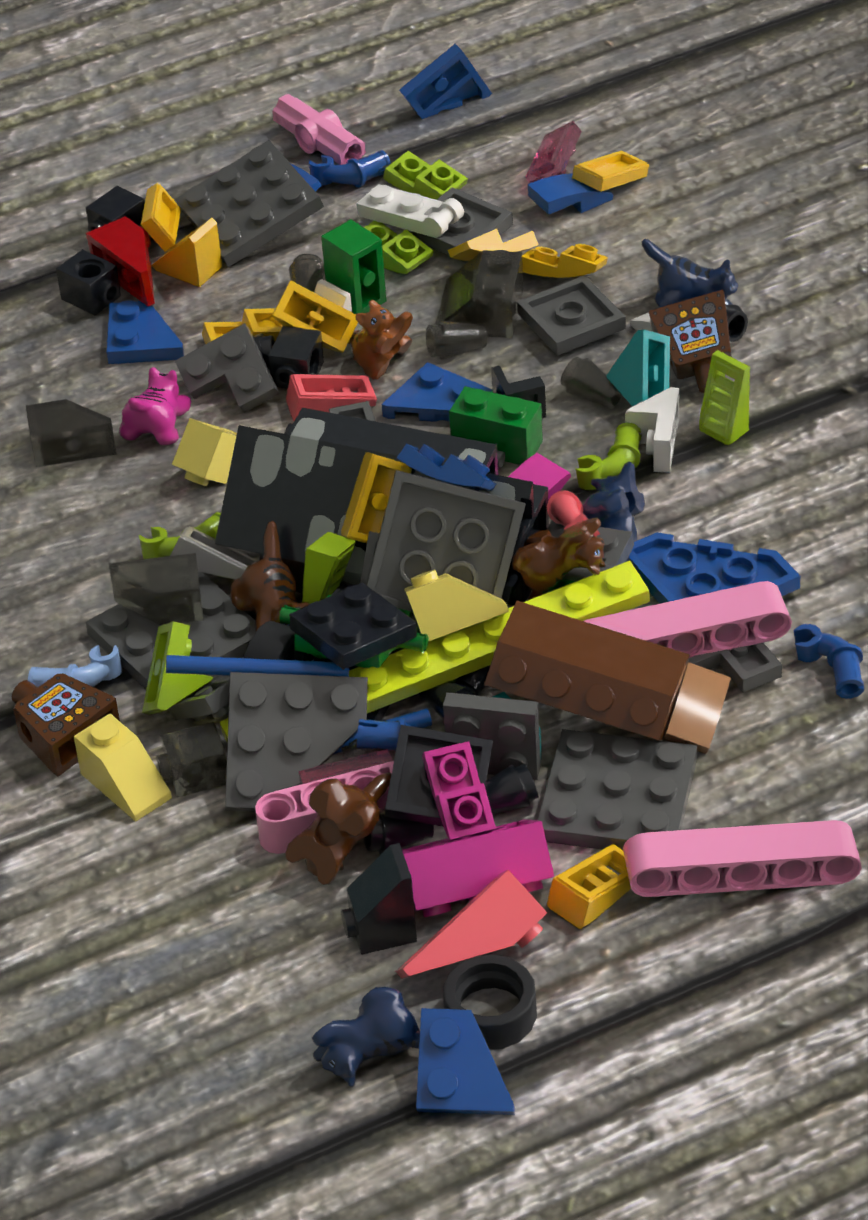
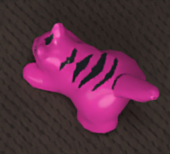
M155 367L150 368L148 388L142 394L131 397L122 410V423L119 428V434L122 438L132 441L142 434L151 433L160 445H171L178 441V430L175 428L176 417L184 415L189 411L192 401L187 395H178L179 386L177 384V374L174 370L164 374L160 373Z

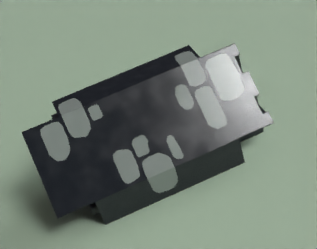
M302 408L295 421L287 425L284 434L238 426L215 545L259 553V560H261L264 556L263 536L268 522L274 521L278 530L281 561L288 566L296 581V592L303 593L306 548L327 532L342 536V526L365 452L402 462L397 459V456L406 443L419 449L423 444L428 445L445 458L442 466L451 454L465 460L468 454L473 456L490 469L486 476L496 483L492 491L481 492L526 504L513 555L519 548L524 547V543L532 534L547 530L549 526V515L547 513L548 487L535 485L532 481L498 475L497 444ZM412 468L411 474L437 480ZM355 540L354 550L341 583L344 581L352 585L360 584L367 543ZM510 563L501 599L506 604L515 605L516 601H527L531 589L525 585L520 573L514 570Z

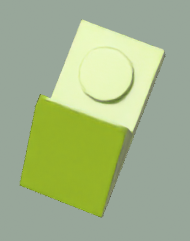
M173 621L158 626L142 713L151 715L165 711L213 680V677L208 675L166 673L167 655L190 656L192 641L188 638L190 625Z

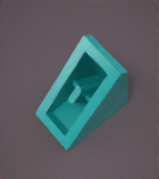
M644 329L637 330L606 375L632 407L669 388L670 336Z

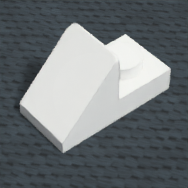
M670 387L629 408L625 413V423L636 424L641 429L640 434H642L639 444H646V454L653 455L654 472L670 473L679 423V388Z

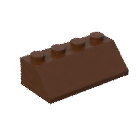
M516 601L498 640L484 685L663 741L690 654Z

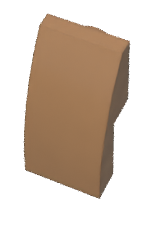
M688 662L663 739L674 743L697 745L698 752L707 754L731 677Z

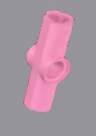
M286 94L278 99L277 105L272 110L273 121L293 133L301 149L308 154L320 151L324 155L332 157L339 165H343L349 159H361L366 153L365 142L345 130L338 116L330 109L318 112L298 98Z

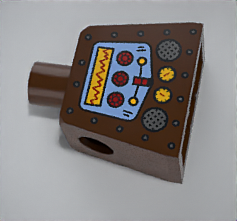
M723 290L649 311L653 332L670 336V366L677 379L695 376L699 392L701 393L705 392L712 354L719 350L732 357Z
M64 673L54 675L39 687L28 680H24L12 692V701L15 703L13 710L21 740L57 777L78 763L74 735L108 714H112L120 721L116 698Z

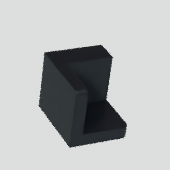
M500 366L491 367L493 393L541 403L542 418L546 417L545 385L540 376L508 383Z

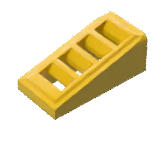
M611 844L555 876L552 880L547 900L549 909L578 929H582L597 919L631 889L623 850ZM607 866H610L611 868H613L621 874H616L615 872L607 868Z

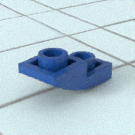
M406 443L397 456V459L409 467L445 483L480 491H492L496 486V483L486 476L490 469L469 454L465 460L451 454L442 466L445 458L428 445L423 444L419 449Z

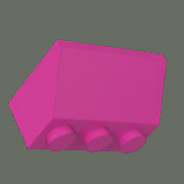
M524 819L496 826V829L490 832L453 841L445 838L402 849L412 877L414 910L422 909L424 917L452 911L450 902L466 898L470 902L493 879L506 870H509L528 892L542 889V880L555 877L542 821Z

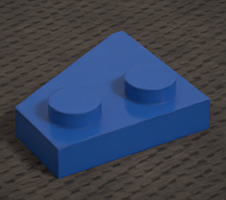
M456 43L399 89L421 119L434 116L445 109L451 110L463 106L462 100L476 95L484 99L492 94Z
M141 301L109 303L108 364L177 360L184 356L183 343L152 305L148 307Z
M427 362L381 404L382 416L387 419H395L397 412L419 413V421L436 422L445 420L450 422L449 410L465 386L493 392V389Z
M421 1008L416 1102L418 1112L515 1115L514 1103L472 1010Z

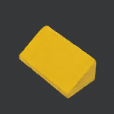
M365 452L342 526L341 535L367 543L369 531L380 533L395 471L398 470L411 474L412 468L405 463Z

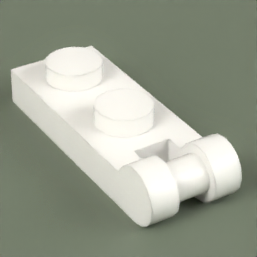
M380 184L371 189L369 193L356 203L358 216L434 238L444 234L448 229V224L456 223L464 215L463 206L454 198H449L442 202L421 196L420 194L409 193Z

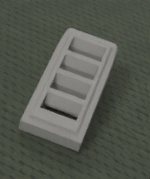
M186 526L167 564L226 578L238 579L242 576L247 566L257 562V560L234 548L215 545L214 538L190 526Z

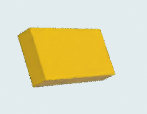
M618 151L575 165L572 178L602 192L647 177L649 164L624 151Z
M156 183L147 189L141 225L162 250L166 252L175 246L181 208L161 184Z

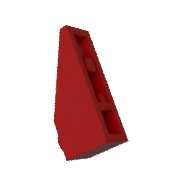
M125 216L87 232L86 237L90 253L117 266L119 286L149 307L155 304L151 260L148 251L151 242L147 231Z

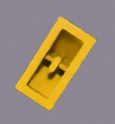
M210 218L164 253L152 264L153 268L160 273L201 287L222 268L217 222Z
M291 280L288 282L272 314V317L283 326L321 331L323 347L340 353L344 352L358 324L355 318L356 314Z

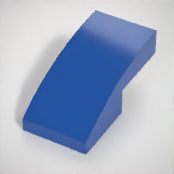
M573 173L550 176L528 184V196L548 215L571 205L580 213H583L613 200L612 192L609 190L600 192L572 178Z

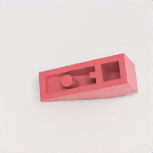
M506 870L493 879L395 972L403 979L476 956L499 951L513 946L516 942L523 948L543 930L538 922L547 914V911L509 870Z

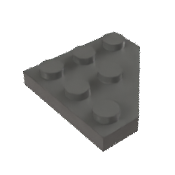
M230 672L225 811L256 812L255 805L263 795L300 785L326 763L350 738H353L358 733L359 719L367 720L368 677Z

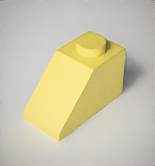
M189 418L172 465L186 470L184 478L197 484L208 486L210 480L226 484L237 433Z
M431 570L411 578L413 586L404 589L420 633L428 634V642L509 612L507 604L503 599L445 573L438 576L436 570Z
M112 714L106 715L74 735L81 775L135 822L172 799L171 791L138 736Z

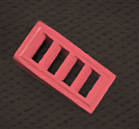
M290 375L286 402L293 421H295L302 408L329 413L330 408L369 401L371 407L376 406L377 398L367 375Z

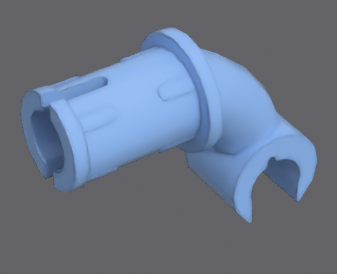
M97 645L89 652L90 664L79 668L76 664H69L67 668L31 667L28 681L39 687L54 675L64 673L94 687L102 680L114 679L122 673L119 650L114 645L113 651L109 655L101 656L99 645Z

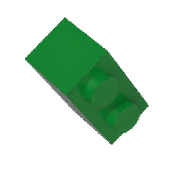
M352 219L322 235L325 281L350 293L352 313H368L370 311V300H374L380 305L387 302L382 239Z
M465 386L449 410L451 436L497 444V450L505 452V462L521 465L537 452L543 442L541 403Z

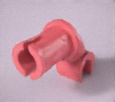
M566 490L558 491L548 500L547 513L550 519L557 524L564 525V530L588 519L583 514L581 501L572 492ZM597 530L593 535L597 537L600 532Z

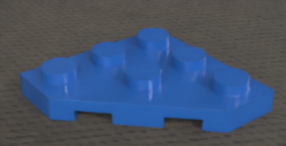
M657 532L635 541L634 547L627 561H631L649 589V593L659 604L764 581L777 585L781 596L800 589L801 576L775 550L759 548L758 553L753 554L734 551V544L703 539H699L697 545L675 542L674 535Z

